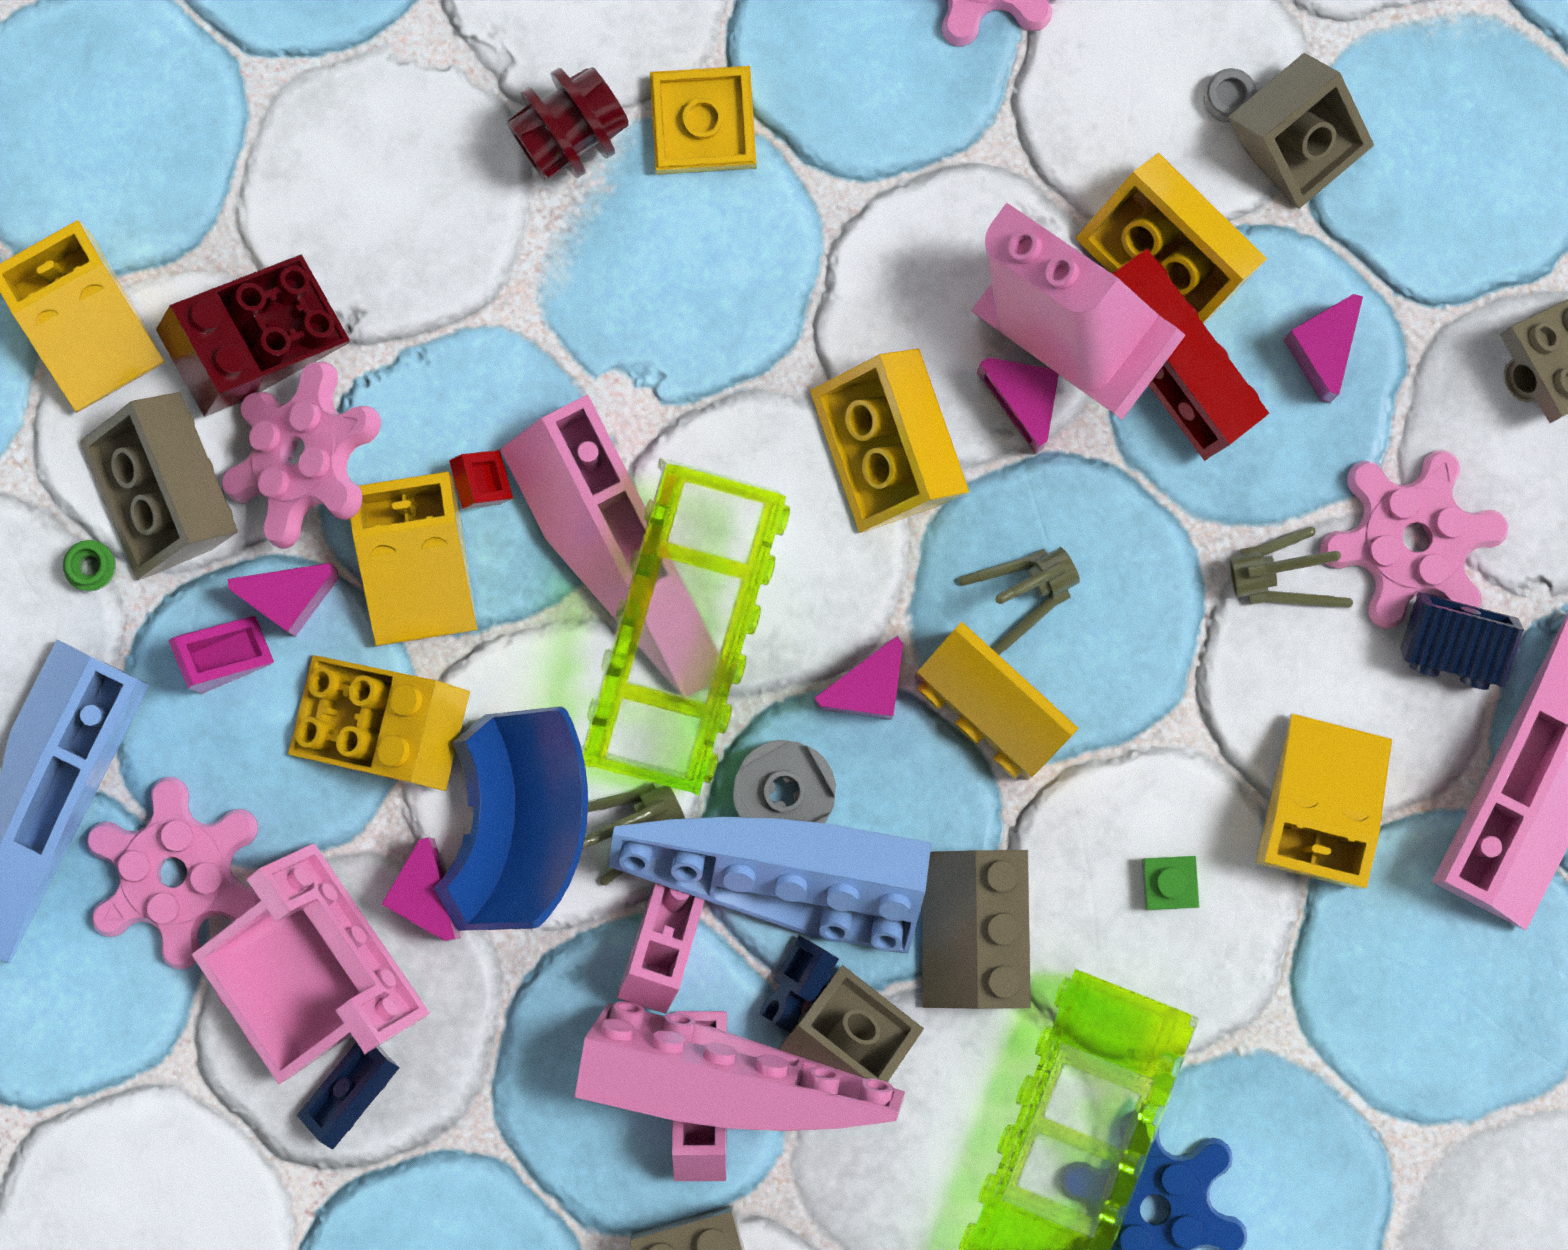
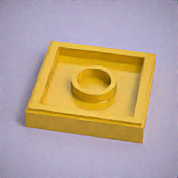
M750 66L650 72L656 175L757 168Z

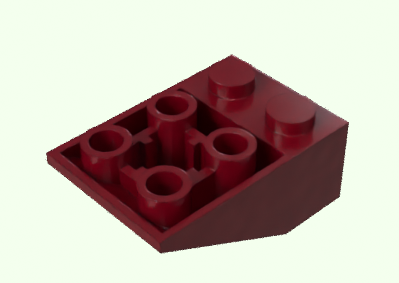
M302 254L169 305L156 328L160 339L204 417L242 402L248 394L266 390L302 370L306 365L320 360L350 342L349 337Z

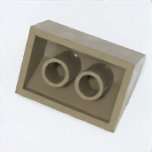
M181 392L130 401L80 441L136 580L145 579L209 552L238 532L233 520L232 510L226 503L214 474L212 462L207 457L195 428L193 416L188 411Z
M1028 850L930 852L926 891L921 906L922 1007L967 1009L1031 1008Z

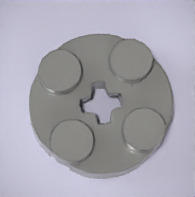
M775 740L760 745L745 757L735 776L733 799L739 817L778 818L826 823L834 807L836 783L829 764L818 751L799 742ZM782 777L786 783L795 781L800 789L793 794L796 801L793 805L786 806L783 801L774 803L771 800L770 794L776 790L774 781L777 778Z

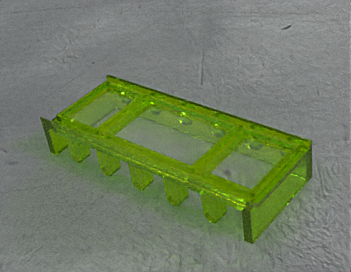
M660 457L657 468L662 473L654 500L649 499L645 509L644 519L647 521L640 549H635L631 558L630 570L633 574L625 600L620 599L615 619L618 622L611 650L606 649L602 659L601 669L604 675L597 699L592 698L588 708L587 719L590 724L581 749L585 767H595L692 792L694 795L699 796L703 782L710 783L716 770L718 755L712 752L717 733L724 734L730 722L732 704L726 702L731 685H739L744 674L746 655L741 654L746 634L753 635L758 626L761 606L755 603L761 584L767 586L773 575L776 557L770 555L775 535L782 536L786 529L790 515V506L785 505L787 496L779 490Z

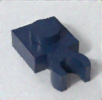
M799 935L773 979L780 984L778 989L767 997L761 1006L759 1014L790 1033L799 1021L802 1004L805 1000L812 1004L814 1003L819 992L830 981L832 970L839 958Z

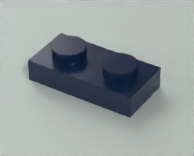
M356 1042L296 1116L320 1143L333 1150L345 1134L351 1130L355 1122L376 1096L386 1087L400 1067L380 1046L364 1054Z

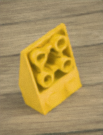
M79 220L74 221L0 263V293L76 413L166 363L93 234Z
M450 472L358 485L362 491V504L358 513L350 518L375 645L383 646L478 631L457 488Z
M313 655L288 755L446 791L456 752L452 742L460 736L470 691L433 679Z
M1292 713L1255 863L1352 889H1366L1379 839L1392 739Z

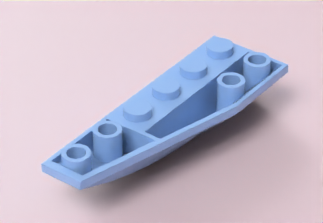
M58 639L10 731L0 773V960L6 963H11L151 685Z
M711 817L670 819L614 826L608 867L806 935L821 937L831 942H848L875 947L886 952L897 951L909 954L926 891L931 843L833 824L778 818Z

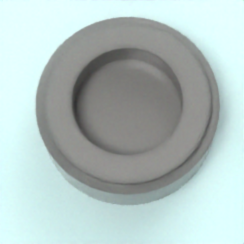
M1235 68L1223 69L1213 75L1205 89V106L1216 119L1230 122L1228 116L1257 93V89L1253 79L1244 71Z

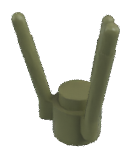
M1307 527L1260 546L1240 549V556L1230 557V570L1236 597L1248 596L1250 605L1264 602L1350 608L1353 605V600L1346 597L1268 591V587L1277 586L1276 573L1338 561L1341 558L1339 551L1311 554L1275 562L1272 556L1263 557L1314 536L1316 533L1314 527Z
M1059 547L1050 553H1047L1045 549H1041L1028 557L982 569L959 578V584L965 586L1031 568L1027 570L1028 579L996 595V602L1003 604L1032 589L1040 598L1049 595L1045 601L992 648L998 655L1014 644L1055 606L1071 598L1068 589L1079 584L1080 577L1073 561L1063 548Z
M652 782L635 791L588 802V812L641 801L633 805L636 813L588 834L584 839L583 849L612 837L614 826L685 819L669 783L655 788ZM611 868L601 876L599 882L601 885L606 886L624 872Z

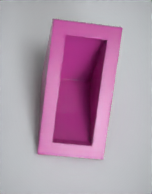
M1350 295L1292 329L1283 339L1320 401L1331 403L1340 394L1363 296Z
M986 358L979 364L976 373L1034 454H1037L1045 447L1048 441L1059 374L1046 367Z
M331 563L227 580L229 590L296 637L338 581L339 576L338 569Z
M255 616L179 635L168 640L187 688L201 694L274 663Z
M894 637L814 698V702L818 708L825 711L892 720L903 643L899 637Z
M435 838L420 839L386 895L382 905L444 941L461 938L459 931H457L434 890V887L445 876Z

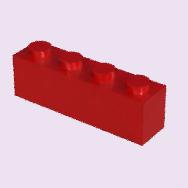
M1148 248L1112 273L1159 316L1185 334V337L1148 386L1204 461L1232 444L1270 414L1260 401L1255 389L1248 385L1229 359L1226 350L1217 343L1200 320L1195 308L1185 300L1168 277L1164 266L1154 258Z

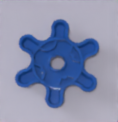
M1134 1111L1129 1113L1120 1125L1124 1153L1117 1165L1108 1169L1093 1167L1087 1162L1078 1161L1068 1165L1061 1175V1186L1066 1195L1073 1200L1090 1204L1096 1210L1098 1216L1096 1233L1089 1240L1083 1242L1077 1250H1196L1197 1248L1204 1247L1214 1250H1242L1247 1243L1248 1234L1242 1221L1234 1216L1218 1212L1210 1201L1212 1183L1229 1170L1233 1161L1230 1147L1221 1139L1206 1138L1190 1153L1181 1156L1172 1155L1160 1143L1159 1126L1154 1117L1144 1111ZM1152 1194L1164 1196L1170 1205L1167 1217L1159 1222V1224L1146 1222L1140 1213L1142 1201Z

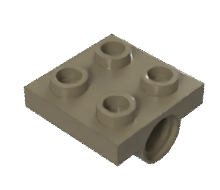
M1567 299L1511 326L1499 334L1513 358L1506 364L1504 369V382L1507 389L1519 401L1527 403L1536 399L1549 423L1568 415Z

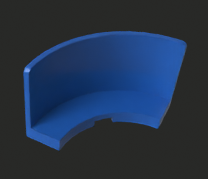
M562 706L485 714L452 742L464 772L468 807H474L471 834H464L453 864L442 880L434 887V890L457 931L537 928L555 910L572 881L583 849L587 827L588 783L585 761L577 732L568 711Z

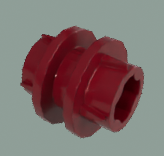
M558 67L550 73L557 90L543 100L530 87L520 92L526 107L509 119L507 125L522 151L543 179H549L566 168L578 179L586 173L579 156L593 146L606 159L614 155L615 149L610 139L629 126V121L612 90L594 67L586 68L572 77H569L562 68Z

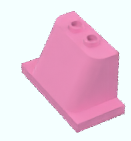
M1006 203L990 224L985 236L992 283L971 311L1123 420L1185 337V334L1159 316L1119 278L1009 203Z
M315 843L259 868L246 878L261 901L191 954L215 989L219 1001L228 1008L244 1032L246 1041L256 1050L278 1084L293 1077L350 1036L354 1037L364 1054L430 1014Z

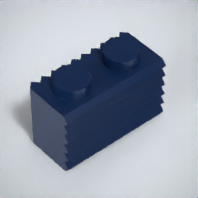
M1418 592L1400 649L1404 661L1410 663L1409 667L1418 673L1436 677L1439 676L1440 671H1445L1449 674L1460 676L1459 681L1465 685L1488 690L1490 684L1505 687L1524 628L1517 617Z

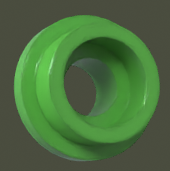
M84 540L74 544L67 551L63 561V571L69 583L80 590L88 592L100 590L108 585L116 570V562L111 550L104 544L94 540ZM95 557L99 563L97 572L93 575H85L82 568L83 563L86 559Z

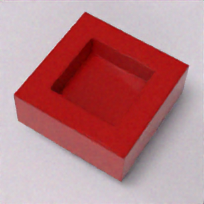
M500 450L461 454L449 460L462 509L500 505L513 499Z

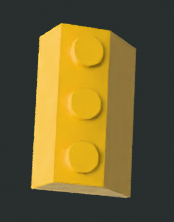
M1159 152L1130 174L1075 238L1111 274L1148 248L1154 258L1164 266L1168 277L1185 300L1195 308L1203 324L1267 260Z
M919 348L878 354L810 390L859 533L934 509L970 492Z
M962 621L915 674V677L922 682L916 688L917 691L937 709L946 704L960 717L954 723L956 727L975 744L984 739L998 752L993 757V760L1014 779L1020 774L1027 780L1031 779L1079 729Z

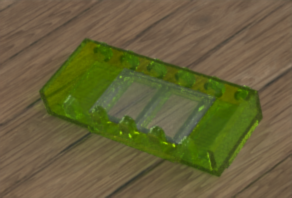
M1077 969L1074 970L1071 979L1065 977L1058 988L1054 1001V1006L1060 1009L1053 1027L1046 1026L1043 1029L1036 1046L1035 1055L1041 1058L1034 1076L1027 1075L1020 1086L1016 1104L1022 1107L1015 1125L1008 1124L1001 1135L997 1153L1003 1155L996 1174L989 1173L981 1187L978 1202L984 1205L976 1224L972 1222L968 1224L962 1236L959 1250H1111L1119 1234L1171 1098L1174 1084L1199 1018Z

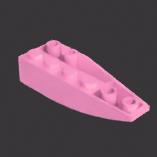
M588 394L540 418L500 448L546 541L683 698L730 676Z
M1568 613L1432 880V883L1522 930H1527L1568 848Z
M626 1001L616 1002L615 1004L608 1003L586 1035L575 1091V1098L677 1122L728 1129L770 1131L840 1129L897 1121L905 1091L893 1088L886 1081L872 1078L866 1079L710 1026L697 1024L692 1017L685 1014L669 1013L665 1016L645 1012L644 1007Z

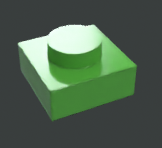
M1196 856L1142 859L1145 910L1199 907Z

